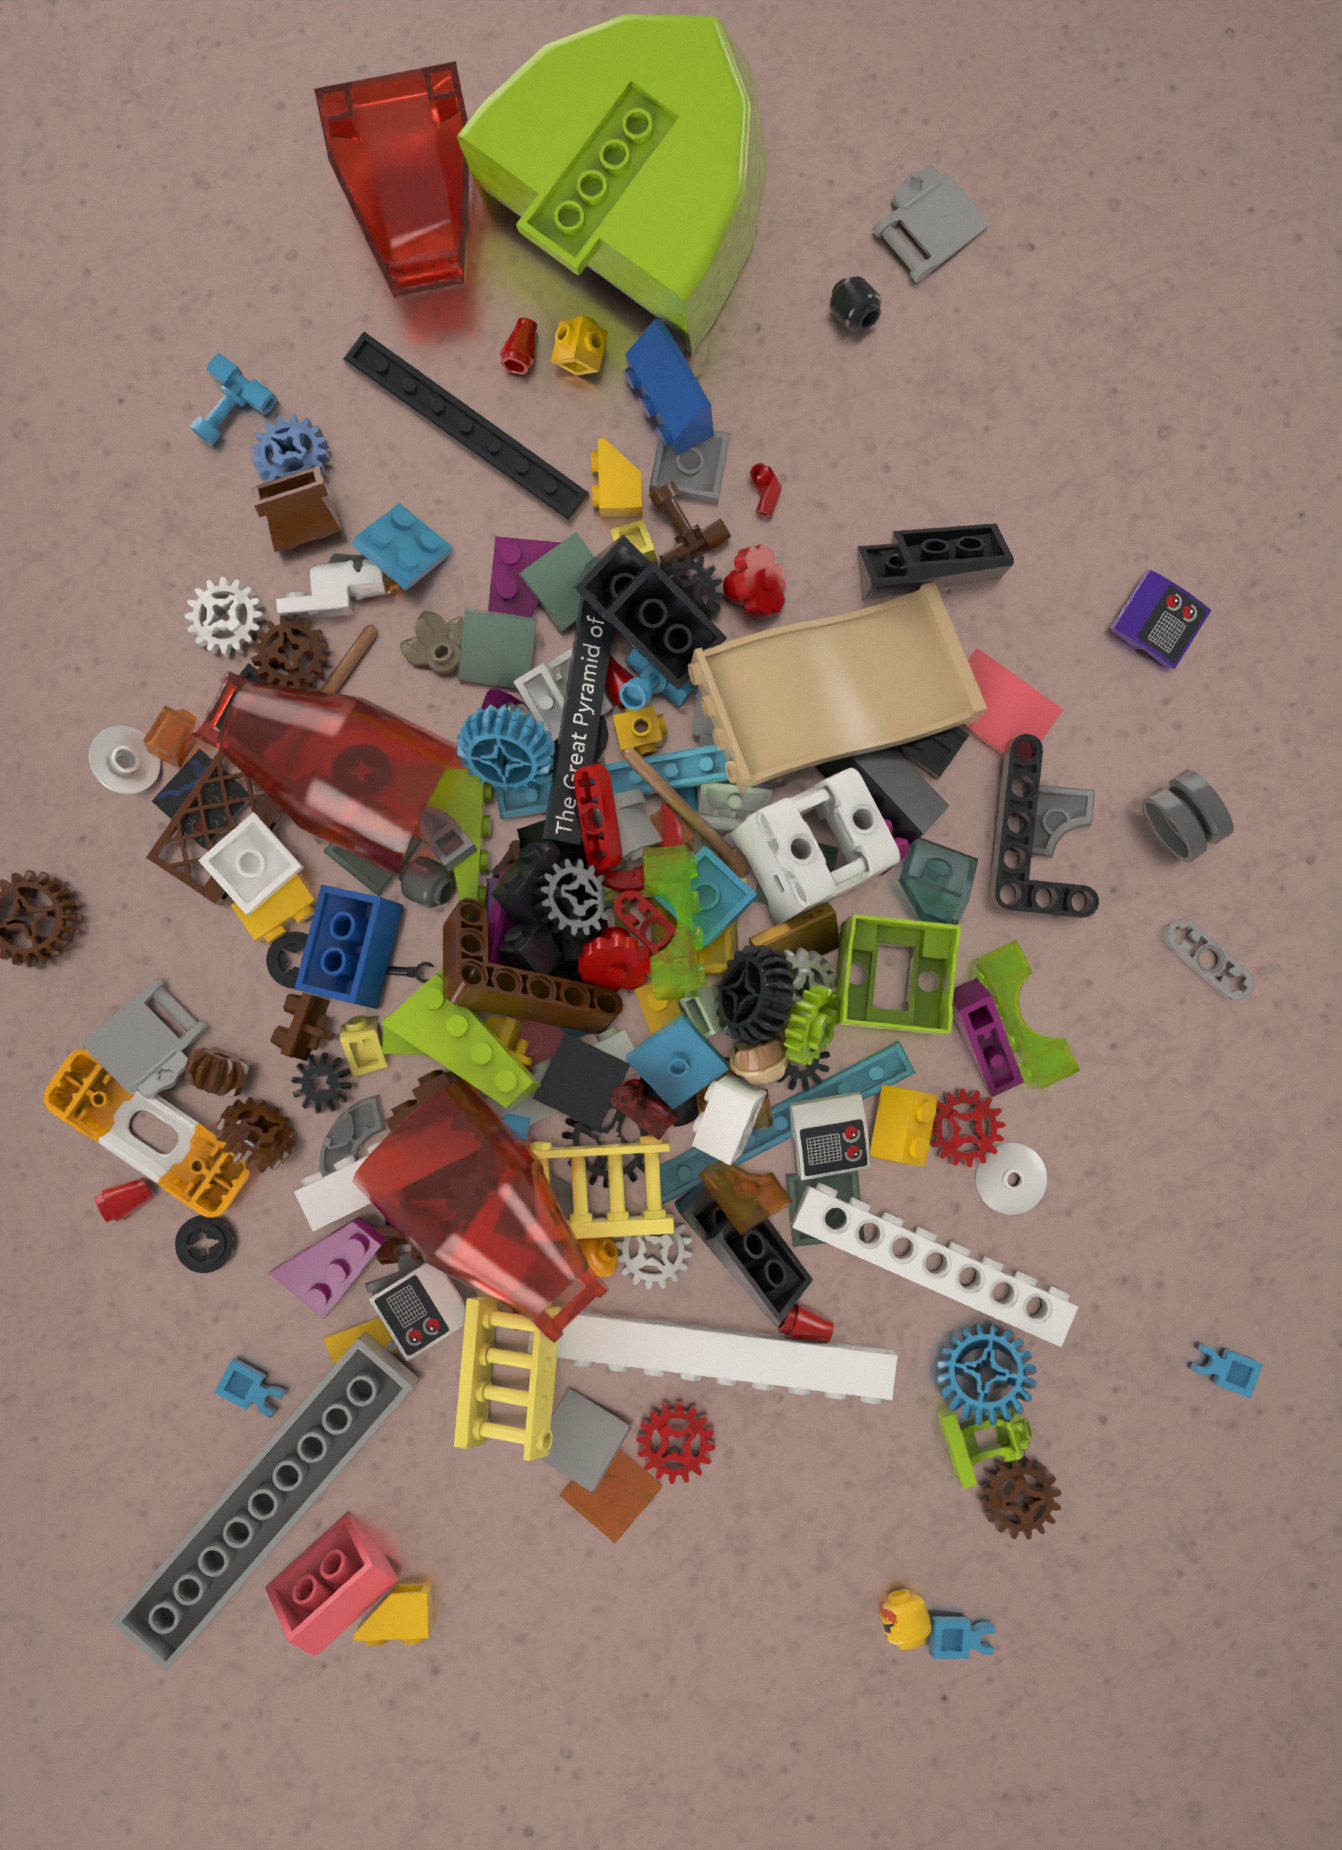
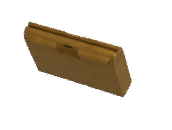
M826 902L748 938L749 945L769 946L783 954L784 950L788 949L795 955L798 947H802L808 952L813 950L823 956L839 948L836 912Z

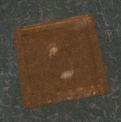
M620 1448L595 1492H590L571 1479L561 1491L560 1497L615 1544L661 1490L662 1484Z

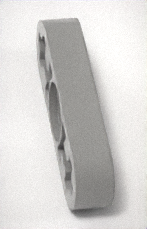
M1179 919L1172 921L1166 926L1163 934L1165 944L1224 998L1238 1000L1244 999L1251 994L1254 988V980L1250 972L1198 925L1189 919ZM1187 928V939L1193 944L1201 940L1203 944L1197 946L1190 956L1187 951L1193 947L1185 941L1177 943L1175 939L1178 935L1174 931L1175 929ZM1205 949L1212 950L1217 955L1218 962L1212 970H1207L1200 964L1199 957ZM1226 964H1228L1229 968L1224 970V972L1232 978L1240 976L1242 980L1239 982V985L1242 987V990L1230 991L1229 987L1232 983L1225 976H1219L1218 979L1214 976L1223 971Z

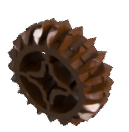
M27 870L24 878L19 873L11 874V883L4 879L0 880V888L2 890L0 892L1 959L8 960L12 957V964L21 966L25 961L27 967H36L38 960L42 965H48L51 963V955L55 958L63 957L60 946L66 948L73 946L72 941L67 937L69 934L78 935L80 932L77 928L71 927L72 921L78 922L82 918L81 915L71 913V910L77 908L79 903L76 900H68L73 891L67 887L61 889L63 882L61 879L53 878L50 880L49 873L41 872L37 876L35 871ZM29 891H42L49 897L53 905L39 907L36 899L31 898ZM14 902V913L7 918L9 908ZM30 912L39 914L36 915L35 921L31 920L34 923L33 925L23 924L26 922L27 917H30L28 915ZM55 920L53 931L48 937L47 927L51 921ZM23 931L26 939L31 940L33 947L24 948L13 940L9 932Z

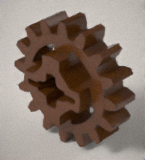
M281 615L279 625L275 626L269 620L266 622L269 628L267 633L260 630L256 632L261 643L251 644L253 652L258 654L251 657L254 666L259 667L256 672L260 679L268 677L267 684L270 688H274L280 683L283 693H287L289 686H294L297 693H301V684L306 682L313 688L315 684L312 678L315 675L321 678L325 676L320 666L330 665L329 657L323 654L330 651L328 642L322 641L325 637L321 629L314 631L313 621L309 619L302 625L299 615H295L292 622H287L285 616ZM294 634L302 635L307 639L300 640ZM289 643L291 644L292 649L295 650V652L293 653L294 658H292L293 665H291L289 659H287ZM311 662L310 665L304 671H302L304 667L307 665V663ZM271 667H274V669L282 668L288 672V675L278 673Z
M249 1097L245 1103L237 1099L232 1106H227L220 1116L221 1119L216 1124V1128L220 1130L216 1139L226 1143L222 1149L223 1153L232 1152L235 1155L232 1162L236 1164L240 1160L244 1161L246 1170H250L253 1165H257L260 1173H264L268 1166L273 1171L276 1170L292 1154L291 1150L296 1145V1141L291 1137L295 1133V1129L286 1127L290 1119L288 1117L280 1118L277 1115L279 1112L277 1106L270 1110L267 1108L265 1100L256 1105L253 1098Z
M1025 1456L1022 1464L1014 1460L1010 1461V1465L1007 1467L1000 1461L996 1462L999 1472L994 1474L987 1471L986 1475L991 1483L990 1485L984 1484L980 1486L982 1492L988 1495L987 1498L980 1500V1504L983 1508L991 1509L986 1513V1518L989 1522L998 1520L995 1528L1000 1533L1009 1528V1535L1012 1539H1016L1019 1531H1022L1027 1540L1032 1537L1031 1530L1035 1528L1043 1535L1045 1529L1042 1524L1045 1521L1051 1524L1056 1522L1050 1514L1051 1511L1061 1510V1505L1053 1500L1054 1497L1061 1495V1490L1058 1487L1050 1486L1056 1481L1055 1476L1052 1473L1044 1475L1046 1467L1041 1462L1037 1463L1033 1468L1032 1460L1028 1456ZM1024 1474L1035 1477L1041 1485L1027 1483ZM1006 1479H1008V1482L1006 1483L1004 1488L1002 1490H999L1002 1483ZM1019 1491H1024L1027 1496L1022 1497L1023 1503L1017 1504L1014 1499L1019 1498ZM1042 1505L1038 1513L1033 1516L1037 1508ZM1000 1510L1014 1512L1017 1521L1005 1517Z

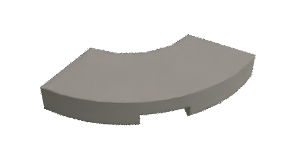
M379 1095L365 1098L350 1106L332 1125L323 1141L320 1152L319 1171L323 1177L336 1171L333 1164L351 1155H354L356 1161H358L363 1145L373 1135L386 1130Z

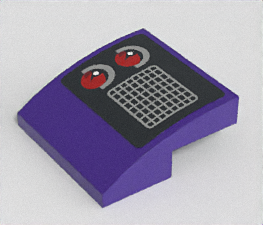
M1146 570L1110 629L1134 649H1143L1165 668L1175 669L1210 614L1211 609L1169 579L1152 570Z

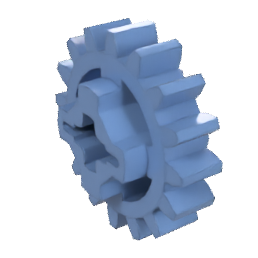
M295 414L291 415L289 422H285L281 416H278V424L273 427L272 424L266 422L267 432L265 434L259 432L255 434L260 444L251 445V450L255 455L251 460L263 481L268 480L269 482L315 466H320L322 474H325L326 471L322 463L330 461L326 451L329 445L326 438L323 437L324 435L318 425L313 427L309 418L306 417L299 423ZM309 441L312 443V454L308 452L310 448L308 445ZM269 453L273 454V457L271 458L273 462L272 466L269 464Z

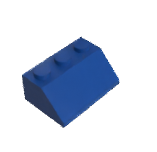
M661 317L653 320L626 352L628 368L624 370V374L631 388L634 390L638 387L643 396L640 398V402L649 418L653 416L656 418L659 424L656 429L665 446L671 444L676 455H679L714 436L711 403Z
M321 884L294 989L377 1009L403 905L382 897Z

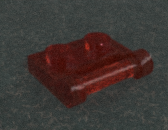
M632 1078L626 1081L623 1086L615 1088L610 1095L612 1105L657 1140H661L679 1120V1118L673 1115L675 1110H672L664 1100L657 1098L655 1101L644 1092L645 1087L640 1080Z

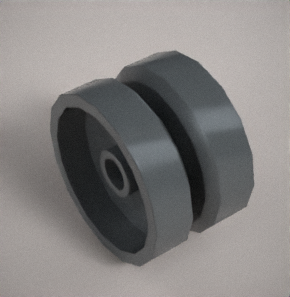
M1186 769L1169 781V790L1161 787L1143 799L1142 806L1153 830L1174 855L1187 863L1192 862L1207 851V842L1217 844L1233 833L1234 825L1224 802L1209 783L1195 771Z

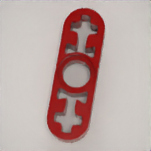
M595 763L582 766L574 775V786L585 855L590 866L594 865L595 870L603 871L616 867L622 859L611 778L608 770L601 764ZM590 778H594L595 784H591ZM593 797H598V800H597V801H593L592 798H593ZM595 808L599 809L603 816L601 827L595 823L593 818ZM603 833L604 837L599 838L598 834ZM601 850L606 852V856H602Z
M629 890L621 893L616 898L614 911L618 919L645 946L649 947L650 951L673 974L688 976L697 969L699 956L695 947L642 894ZM627 901L631 904L639 902L637 908L646 918L642 924L632 913L626 916L623 915L626 912L624 904ZM649 912H651L653 915L647 918ZM641 924L639 929L635 928V926ZM654 924H661L667 929L665 939L659 943L650 942L646 937L648 928ZM674 937L678 941L674 942L673 945L680 953L690 952L688 955L690 963L687 966L682 963L677 966L673 965L676 959L668 947L671 945ZM667 948L665 954L662 955L660 951L665 950Z

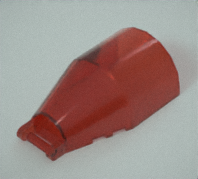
M225 670L220 679L222 685L201 723L195 724L191 734L197 739L219 749L243 774L267 794V797L274 804H277L299 828L398 875L412 836L439 781L453 757L458 758L456 754L457 744L363 697L252 682L231 671ZM234 691H236L238 694L232 702L218 732L214 728Z
M464 1079L447 1085L413 1111L384 1138L355 1172L352 1182L429 1265L530 1319L554 1343L563 1336L562 1330L596 1297L602 1298L609 1291L604 1281L589 1266L572 1227L567 1223L559 1206L558 1197L552 1191L545 1176L540 1159ZM579 1278L586 1287L552 1319L545 1310Z

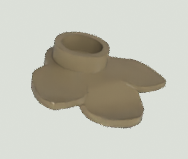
M422 612L415 625L417 636L400 643L403 655L416 666L429 665L433 671L443 674L454 672L459 667L463 617H456L446 623L435 612ZM448 651L446 657L438 658L441 653Z

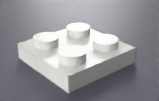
M254 812L198 860L246 915H251L304 868Z

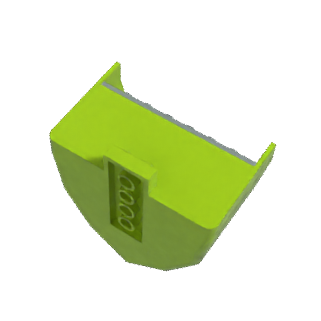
M626 13L544 45L479 105L457 135V139L484 202L488 204L491 198L494 197L519 215L521 218L516 224L519 233L578 276L588 266L657 318L661 317L664 323L685 338L686 350L692 354L713 326L753 249L767 171L754 72L722 21L716 16Z

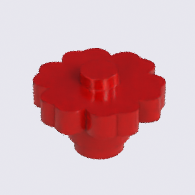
M764 544L740 549L738 555L734 558L736 569L732 570L723 580V591L726 598L731 603L744 604L746 611L756 618L779 613L785 604V596L782 590L786 588V580L783 576L782 566L779 563H775L773 551Z
M609 927L601 933L600 937L584 945V954L578 957V971L583 981L593 982L595 986L609 988L615 992H618L621 988L634 990L647 982V974L653 971V957L650 954V948L643 945L638 946V940L631 937L626 929L622 927Z

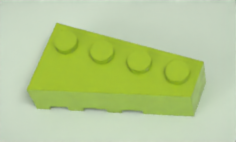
M437 973L381 1023L505 1108L515 1110L541 1086L540 1082L474 1009L454 1005L446 998L443 991V976Z

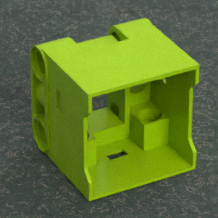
M856 914L848 916L845 921H842L839 938L837 978L835 979L837 992L834 993L838 996L835 1004H838V1019L835 1025L889 1029L930 1035L951 1034L952 1004L961 925ZM879 945L913 948V958L909 959L905 1002H908V1011L873 1008ZM851 965H859L864 971V980L860 984H852L849 981ZM922 972H928L935 978V987L930 992L923 991L918 985V978Z

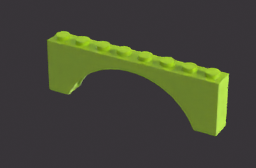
M398 766L396 802L416 816L420 805L440 809L451 816L475 844L478 851L453 868L457 881L459 901L464 898H473L482 903L486 908L487 886H482L483 872L489 871L490 852L484 850V837L491 835L492 819L491 815H486V801H492L493 799L492 784L488 782L480 783V777L468 775V769ZM443 967L438 973L441 976H443ZM475 1010L479 1015H481L480 1010ZM386 1026L383 1027L382 1054L428 1056Z

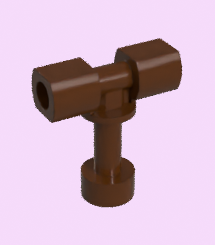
M673 480L648 495L655 508L661 504L663 505L680 534L674 538L677 545L659 556L660 560H663L668 565L672 564V554H676L679 561H683L687 552H690L692 557L705 548L708 551L731 537L721 518L702 530L699 524L691 527L674 498L680 492Z

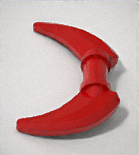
M666 804L661 805L664 818L663 841L654 852V855L632 870H595L593 875L596 878L601 875L606 877L604 882L601 883L603 886L617 892L629 890L639 892L644 890V883L648 880L647 878L659 868L669 863L672 865L677 863L682 851L683 833L677 816Z

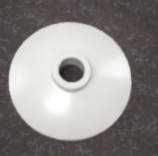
M123 725L111 726L101 731L90 745L89 763L95 777L112 791L122 794L140 793L149 788L159 775L161 767L159 752L153 741L138 729ZM116 760H122L126 765V769L121 768L116 763Z
M1008 1142L994 1146L998 1151L997 1154L986 1152L984 1154L986 1163L978 1162L976 1167L975 1185L979 1196L987 1206L1002 1214L1017 1215L1031 1210L1040 1202L1047 1187V1172L1042 1159L1031 1148L1019 1143ZM1015 1172L1019 1175V1183L1016 1186H1010L1007 1178L1009 1174Z

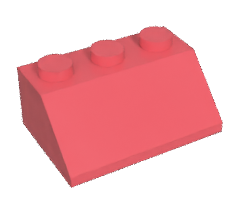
M346 1513L269 1583L265 1589L288 1642L316 1657L396 1584L398 1579L383 1551L354 1518Z

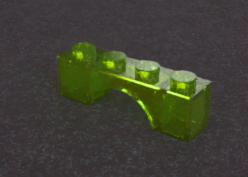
M687 845L642 849L645 886L648 892L668 901L677 913V929L672 941L664 950L650 957L653 995L657 1001L701 997L700 986H706L707 981L705 964H698L697 950L704 949L702 927H695V914L701 913L699 891L693 892L692 878H698L696 855L690 856Z
M1018 940L1011 941L973 959L976 966L972 968L973 976L986 987L994 999L999 1016L1007 1031L1006 1035L1013 1053L1017 1052L1022 1062V1065L1018 1067L1025 1083L1028 1086L1032 1084L1034 1089H1043L1079 1072L1078 1064L1065 1038L1042 1036L1033 1031L1022 1017L1019 1007L1020 991L1024 982L1033 971Z

